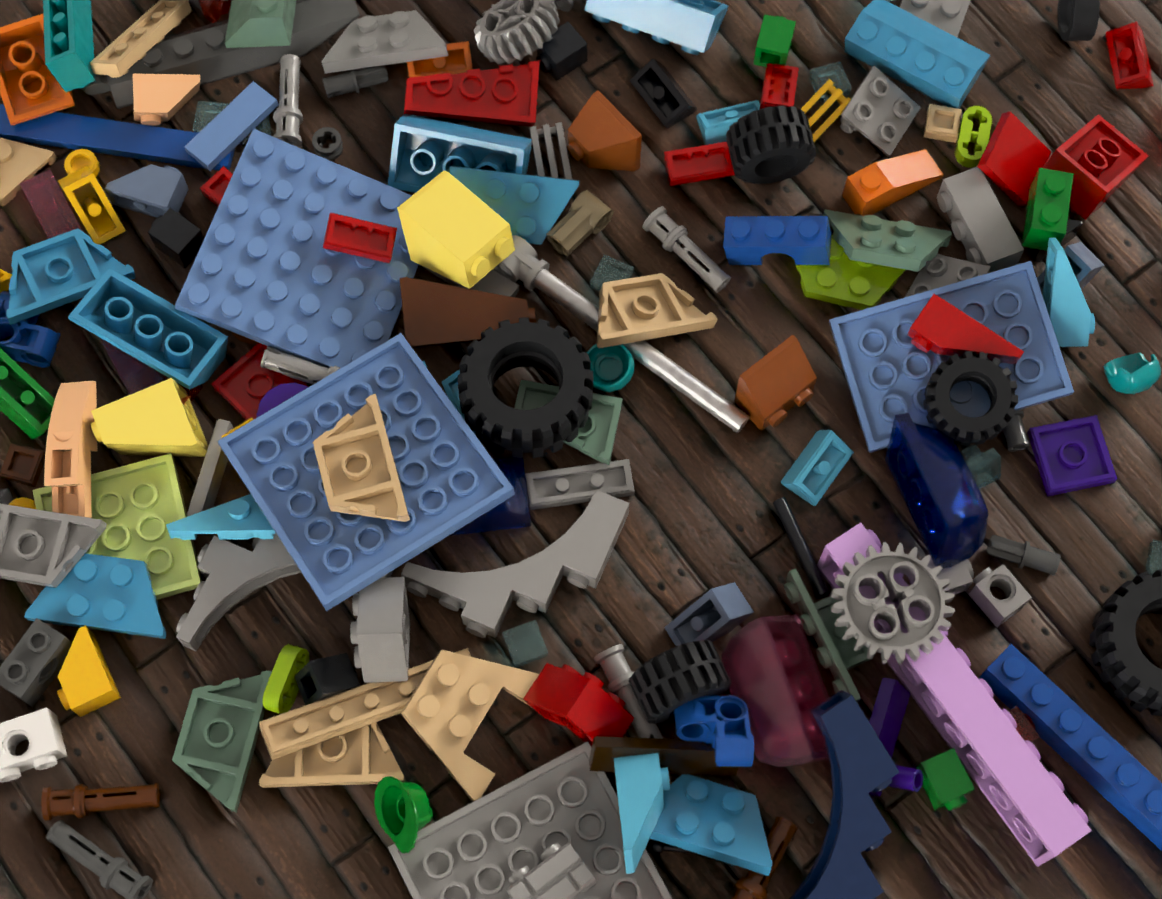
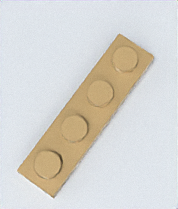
M159 0L90 62L93 73L109 75L112 78L125 75L128 69L138 60L144 58L147 52L155 44L161 42L168 32L181 24L182 20L192 11L189 1Z

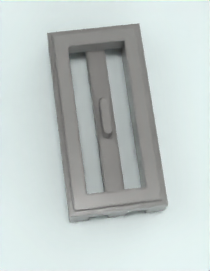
M562 122L555 123V127H549V124L543 125L541 129H536V126L530 127L537 176H545L538 138L544 137L551 177L558 178L551 136L557 135L564 174L562 179L572 180Z

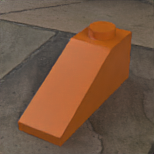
M924 149L874 162L853 173L846 179L842 197L855 215H873L943 178L944 174L928 151Z

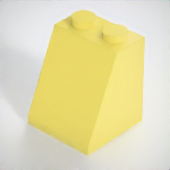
M445 170L397 207L411 261L468 289L473 287L515 251L510 224Z
M172 378L91 411L95 422L91 423V428L99 443L103 442L108 449L112 448L121 455L162 456L169 453L173 456L205 457L208 443L188 393Z

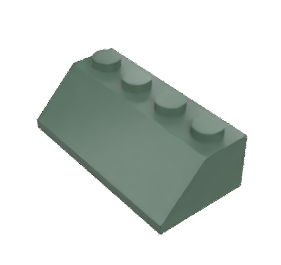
M232 0L225 38L226 48L290 46L296 0Z

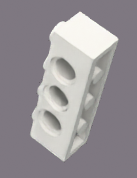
M44 708L0 723V782L15 780L21 777V772L35 768V770L51 768L57 764L58 759L67 757L57 715L50 709ZM23 740H29L27 751L20 756H16L15 749L18 743Z

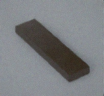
M594 736L589 758L590 771L615 772L614 757L650 753L659 754L660 768L668 767L669 774L736 776L739 768L717 766L712 744L684 741L682 739Z

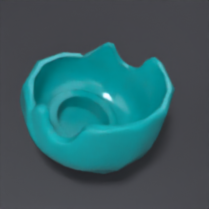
M594 344L588 350L587 354L591 361V371H593V387L596 390L608 393L621 390L631 381L634 374V360L624 344L605 348H598L597 344Z
M1134 353L1113 359L1103 366L1110 386L1115 391L1124 394H1137L1146 391L1161 376L1160 363L1154 354L1151 355V362L1147 361L1142 353Z

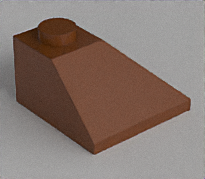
M597 90L592 94L568 128L567 149L575 160H582L588 168L634 172L640 168L641 133Z

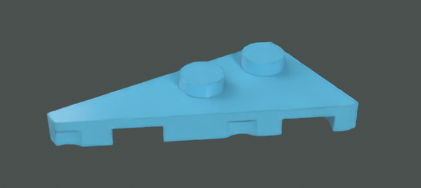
M251 494L166 524L171 539L196 540L197 534H217L219 540H248L254 537L274 539V534H276Z

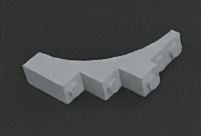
M596 490L583 514L564 535L543 551L512 565L490 571L459 573L433 570L407 562L401 576L405 577L406 589L412 594L423 598L427 594L440 599L439 603L442 606L453 611H458L459 608H462V622L466 625V630L471 634L481 638H485L486 635L496 638L513 600L517 601L516 605L525 611L536 613L539 610L546 613L563 576L567 577L569 583L579 588L585 589L588 585L596 589L629 515L630 503Z
M274 534V539L254 538L252 544L253 552L226 540H219L215 535L210 544L203 546L197 562L199 563L198 569L207 580L206 582L201 581L197 586L193 597L195 602L189 614H183L176 629L178 633L176 638L184 647L197 652L211 628L232 606L256 589L277 579L301 573L277 534ZM393 571L389 572L383 577H391Z

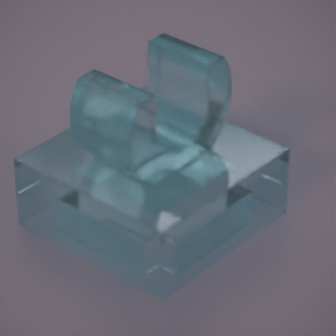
M974 444L962 450L963 455L967 458L962 461L963 485L970 493L1001 478V456L994 448L981 453L980 449Z

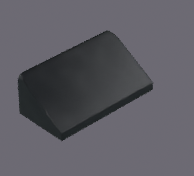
M653 58L629 80L666 128H670L697 110V107L664 65Z

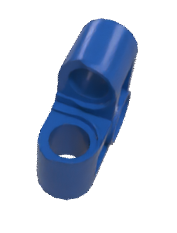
M2 291L0 293V348L14 361L28 363L36 367H49L61 334L49 328L35 325L39 314L10 325L6 316V311L9 308L10 293ZM12 336L11 339L2 341L5 337Z
M732 695L701 696L686 702L674 710L676 734L680 739L712 744L717 766L752 767L754 760V738L750 729L748 707L741 698Z

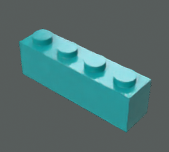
M43 0L45 65L66 93L76 88H83L96 81V75L93 73L90 62L94 59L91 0Z

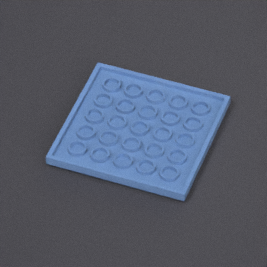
M253 128L175 303V309L327 368H330V366L342 368L390 338L402 308L400 278H414L419 265L410 259L397 207L412 195ZM335 213L397 228L390 263L324 249L323 243L329 214Z
M402 333L218 440L226 457L326 611L515 495L513 486ZM373 394H376L410 517V521L407 522L333 512L328 506L313 441L325 431L332 430L337 422L349 413L352 416L367 404L365 399Z

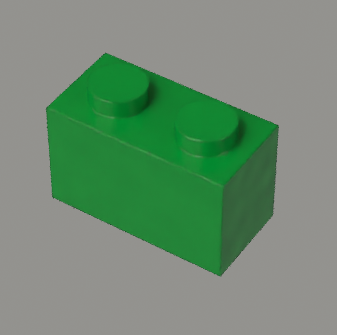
M1039 167L1029 189L1022 241L1023 247L1047 251L1049 238H1056L1061 244L1066 235L1073 173Z

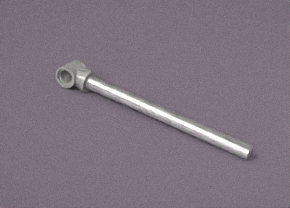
M512 235L515 251L494 269L514 283L518 279L524 282V287L529 291L538 288L597 331L599 307L548 271L550 264L543 259L539 261L537 259V252L525 239ZM646 341L624 344L634 359L736 433H739L749 420L750 416Z

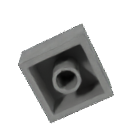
M383 577L360 590L358 594H354L352 598L353 615L357 616V620L351 622L350 625L351 644H358L354 648L355 668H362L364 683L408 681L410 617L405 577Z

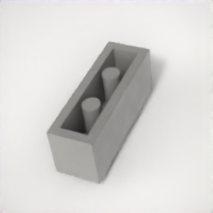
M975 167L943 179L937 194V202L941 211L946 212L949 216L955 238L962 241L966 249L967 261L991 266L989 273L1017 265L1024 252V248L983 171Z

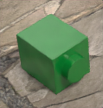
M764 14L755 49L754 65L766 67L767 63L786 66L796 21L788 20L782 16Z
M954 748L921 762L915 768L923 772L922 786L934 810L946 806L947 810L951 811L968 803L966 796L975 789Z

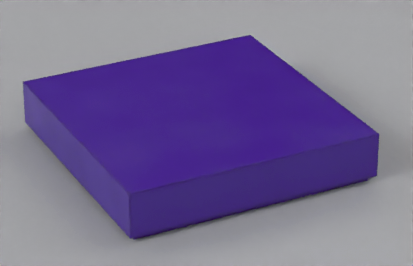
M1097 415L1033 427L1028 430L1027 434L1047 496L1115 483L1117 480Z

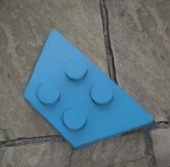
M450 166L451 175L510 224L512 235L520 236L530 244L541 245L544 242L547 233L552 229L580 184V180Z
M79 228L13 252L12 276L9 283L10 299L6 316L9 324L12 325L84 298L108 268L115 270L130 280L136 278L135 271L129 264L125 266L112 257L111 251L102 245L94 243L91 237Z
M87 553L83 555L57 588L46 586L27 609L24 616L28 621H35L38 618L44 623L80 628L86 626L88 629L166 639L167 634L162 624L158 610L159 605L153 592L152 580L147 564L139 560Z
M682 774L670 785V790L663 791L664 808L650 839L763 875H770L772 859L756 795L689 774Z

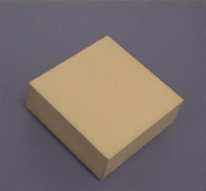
M929 104L923 138L956 143L962 109Z

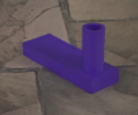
M882 678L869 723L892 759L911 693L896 679ZM896 765L899 773L891 778L892 783L888 787L918 792L923 784V772L920 769ZM882 790L879 792L871 791L868 794L880 797Z

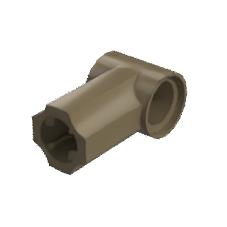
M585 190L574 200L569 213L547 233V240L558 253L568 257L591 233L597 234L601 232L610 222L614 212L593 193Z

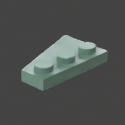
M521 380L514 408L531 410L542 407L558 394L559 387ZM593 393L592 407L589 410L585 426L583 428L578 427V436L572 442H567L564 439L563 443L601 463L610 465L623 398Z

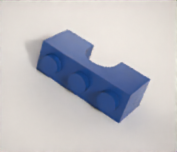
M828 216L726 217L723 249L729 265H762L764 255L782 253L791 256L795 260L796 265H830L832 234Z

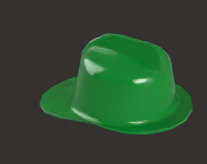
M393 776L383 777L378 782L375 790L374 805L379 824L402 853H410L415 846L418 831L429 823L433 817V810L429 805L427 794L420 785L414 782H402Z

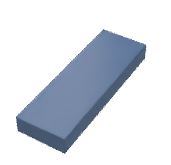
M253 81L184 146L186 153L207 170L211 171L252 132L253 128L255 129L279 106L277 99Z

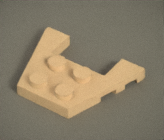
M440 650L401 712V715L427 747L439 758L453 779H456L473 802L483 796L495 773L465 755L464 750L501 689L527 704L523 698L539 674Z

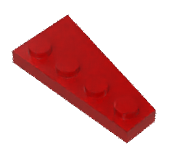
M540 60L528 62L526 65L513 66L509 64L499 66L496 69L480 71L479 68L467 70L466 73L451 75L450 73L407 78L404 114L528 127L535 126Z

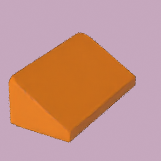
M469 41L446 44L448 56L407 62L409 78L450 73L451 75L466 73L467 70H472Z

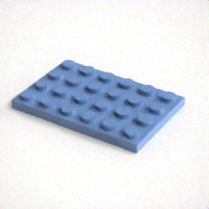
M1031 261L829 319V325L869 453L937 434L934 431L935 425L933 423L929 424L926 418L928 413L927 410H924L923 406L925 400L924 392L937 367L943 361H948L950 356L939 355L931 350L928 353L923 352L911 343L912 338L907 335L910 327L934 293L1024 351L1016 364H999L1002 369L1008 367L1012 372L1009 376L1011 381L1016 380L1018 388L1015 390V395H1018V403L1014 410L1017 411L1074 393ZM961 381L956 383L950 390V401L955 410L960 414L975 418L981 417L988 412L990 398L987 391L980 384L973 381Z

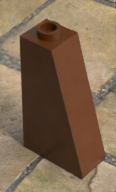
M400 278L405 336L412 348L467 343L475 339L481 341V332L488 327H491L494 331L499 328L498 322L508 319L510 324L519 323V318L529 317V322L536 323L535 307L528 308L527 300L414 278Z

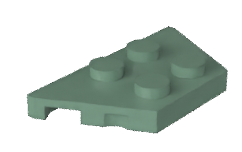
M824 209L823 216H828L829 225L834 229V240L844 248V252L850 260L917 272L926 265L927 261L937 256L941 246L947 247L949 245L952 231L918 226L905 220L898 222L884 220L875 215L861 216Z
M263 671L261 675L241 680L239 678L227 680L216 686L206 685L194 688L172 758L176 765L232 812H237L260 731L259 722L263 720L265 713L262 702L263 694L272 671Z

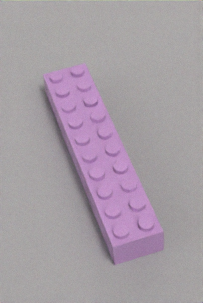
M861 522L825 545L817 566L833 589L841 588L835 583V579L838 574L847 576L843 572L842 567L845 562L855 565L853 556L856 552L866 558V550L868 546L872 545L876 552L880 553L882 545L879 538L871 529L866 530ZM878 573L877 576L881 578L885 585L884 575L882 573ZM896 573L893 575L897 584L908 586L902 578L904 574ZM866 585L859 587V592L863 597L868 599L877 597L872 587ZM889 596L885 601L887 605L893 604L896 609L900 604L898 601L892 602ZM918 607L908 608L909 614L913 619L918 621L926 620L922 609ZM882 619L873 621L874 627L880 633L886 634L892 631L887 621ZM900 621L901 631L903 633H907V629L902 625ZM940 631L944 636L940 644L931 641L933 646L931 653L926 654L919 648L920 657L917 661H913L908 653H906L903 663L898 664L895 655H891L887 661L889 666L911 693V696L950 749H955L966 771L1037 867L1056 857L1092 831L1087 825L1089 820L1080 806L1069 801L1063 793L1065 788L1061 780L1053 772L1050 771L1048 773L1039 761L1041 756L1037 748L1029 740L1024 741L1016 730L1017 723L1013 716L1006 709H1000L992 698L994 693L984 679L976 677L970 669L971 662L965 652L960 648L955 649L947 638L948 631Z

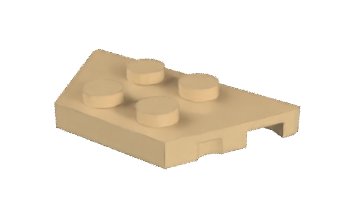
M0 138V206L8 204L16 197L19 190L31 184L35 180L33 175L48 163L51 166L55 163L57 157L54 151Z
M663 273L604 282L599 292L598 348H605L714 328L718 319L712 312L705 315L693 305L695 298L686 291L679 289Z
M373 394L365 399L367 404L352 416L349 413L337 422L332 430L325 431L313 441L328 506L333 512L407 522L410 521L378 399L376 394Z
M377 722L273 759L266 773L262 774L259 785L262 788L378 784L383 777L393 776L405 782V777Z

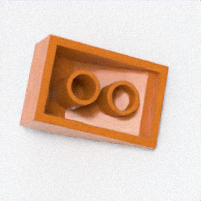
M43 14L0 27V94L12 126L75 106L72 91L66 93L45 65Z

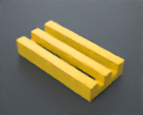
M830 79L801 108L806 114L826 91L831 95L808 120L811 127L835 101L841 104L813 133L812 138L814 142L841 115L851 100L842 94L843 91L840 88L836 89Z

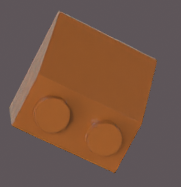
M791 335L739 376L734 402L744 413L750 416L749 419L760 431H763L769 425L776 427L788 416L787 411L796 404L799 407L803 406L814 395L813 389L817 377L798 339L794 335Z

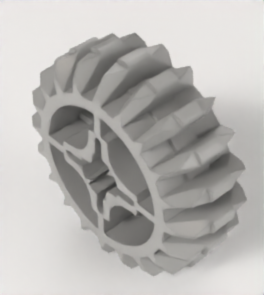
M500 0L496 4H491V8L488 11H484L482 13L483 17L477 20V26L473 30L474 38L477 42L476 45L490 62L503 64L506 61L510 64L515 59L522 60L524 56L532 55L536 49L543 48L542 44L552 39L551 35L558 30L557 25L560 23V20L558 18L559 14L556 11L557 7L553 0Z

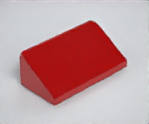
M1136 21L1105 32L1116 89H1137L1154 86L1144 34L1138 22Z

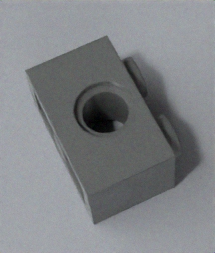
M36 618L0 666V686L33 708L61 670L72 642L66 636Z

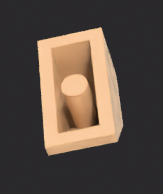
M133 73L134 121H141L142 125L157 126L161 122H168L200 90V75Z

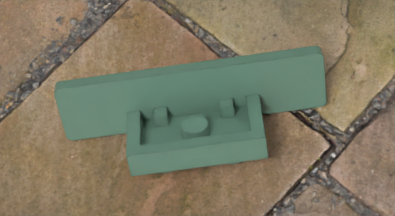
M797 569L790 570L786 577L787 583L784 584L786 595L792 604L797 603L802 613V616H800L801 625L808 636L813 635L819 647L816 649L817 657L824 669H830L835 679L832 682L835 694L843 690L853 695L856 702L859 703L861 697L847 670L869 661L867 659L868 648L863 646L858 651H854L853 649L857 642L855 637L848 640H843L842 638L848 629L847 626L835 627L836 620L842 614L831 612V607L840 601L830 596L813 603Z

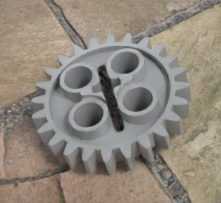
M883 542L880 553H877L872 545H870L866 550V558L856 552L853 556L855 565L845 562L842 567L843 572L847 576L838 574L835 579V583L841 588L833 589L831 597L840 602L832 605L831 612L842 614L836 620L835 627L847 626L848 629L842 637L843 640L855 637L857 642L853 650L858 651L863 646L867 647V659L869 660L876 652L881 653L883 664H886L891 655H895L897 663L902 664L906 653H908L913 661H917L920 657L919 648L926 654L931 653L933 650L931 641L940 644L944 639L940 631H948L951 627V623L944 618L952 617L955 609L945 604L951 602L955 596L953 593L943 592L949 585L950 579L938 580L937 576L942 567L937 566L930 569L927 565L930 562L931 556L927 555L922 560L917 559L918 548L916 547L908 555L904 553L902 543H899L896 550L891 552L887 542ZM878 573H882L884 575L885 585L881 578L877 576ZM896 573L905 574L910 579L911 585L900 586L894 580L893 575ZM864 585L872 587L877 597L874 599L863 597L859 592V587ZM888 596L892 602L898 601L900 603L897 609L893 604L887 605L885 603ZM918 607L922 609L926 620L918 621L913 619L909 614L908 608ZM878 619L887 621L892 631L886 634L880 633L874 627L873 621ZM900 621L902 625L907 629V633H903L901 631Z

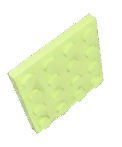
M169 453L91 474L92 518L104 521L107 526L86 553L144 561L148 566L152 580L151 585L157 600L196 589L202 578L198 569L193 540L171 539L166 524L187 517L173 455ZM46 486L32 490L36 509L52 512V487Z

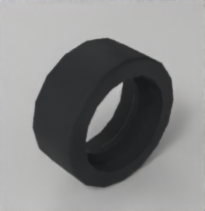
M1058 0V29L1063 41L1092 40L1098 27L1100 0Z

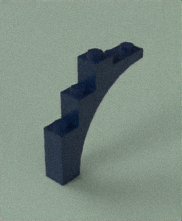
M841 690L811 710L824 737L831 764L833 798L829 827L820 854L806 879L789 899H876L878 895L884 892L860 853L878 848L884 842V837L892 832L868 793L871 791L879 792L892 783L891 778L898 774L899 770L853 695Z

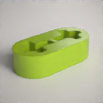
M969 107L965 110L960 122L955 158L959 164L967 168H973L978 165L989 142L992 116L984 107ZM973 118L979 119L978 131H972ZM969 142L975 143L974 155L968 154L967 147Z
M290 644L282 648L264 690L262 702L265 710L283 714L292 708L299 691L294 676L309 662V652L307 649Z

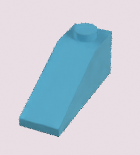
M1049 238L1043 299L1059 347L1088 346L1089 334H1093L1095 330L1094 314L1090 312L1064 249L1056 238Z
M658 753L613 758L626 874L635 872L664 808L663 791L670 790L668 767L660 768Z

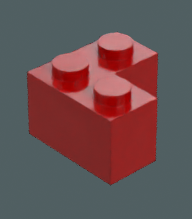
M546 663L523 698L527 704L545 719L567 727L584 743L589 742L591 747L594 736L623 737L634 720V717L624 709L626 703L617 695L611 692L606 693L602 689L604 683L599 678L588 672H585L582 676L578 671L566 664H563L560 668Z

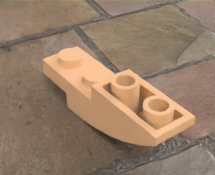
M96 381L61 383L58 389L48 427L44 468V486L52 487V512L92 518L91 452H98L97 439L91 428V423L95 422L91 411L97 409Z

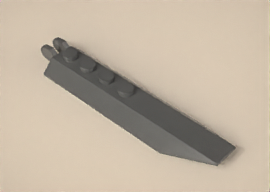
M296 0L290 46L226 48L225 38L229 19L165 36L161 42L155 44L147 52L144 58L133 64L125 75L117 78L106 75V78L95 74L96 81L83 87V91L85 94L92 96L111 91L117 109L134 105L133 73L200 75L201 86L280 63L281 56L286 54L298 57L305 56L360 17L355 0Z

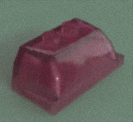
M767 616L749 622L731 638L721 656L725 670L732 683L730 686L732 696L741 698L747 704L756 757L760 762L777 767L828 760L829 756L824 737L811 710L829 699L799 616Z

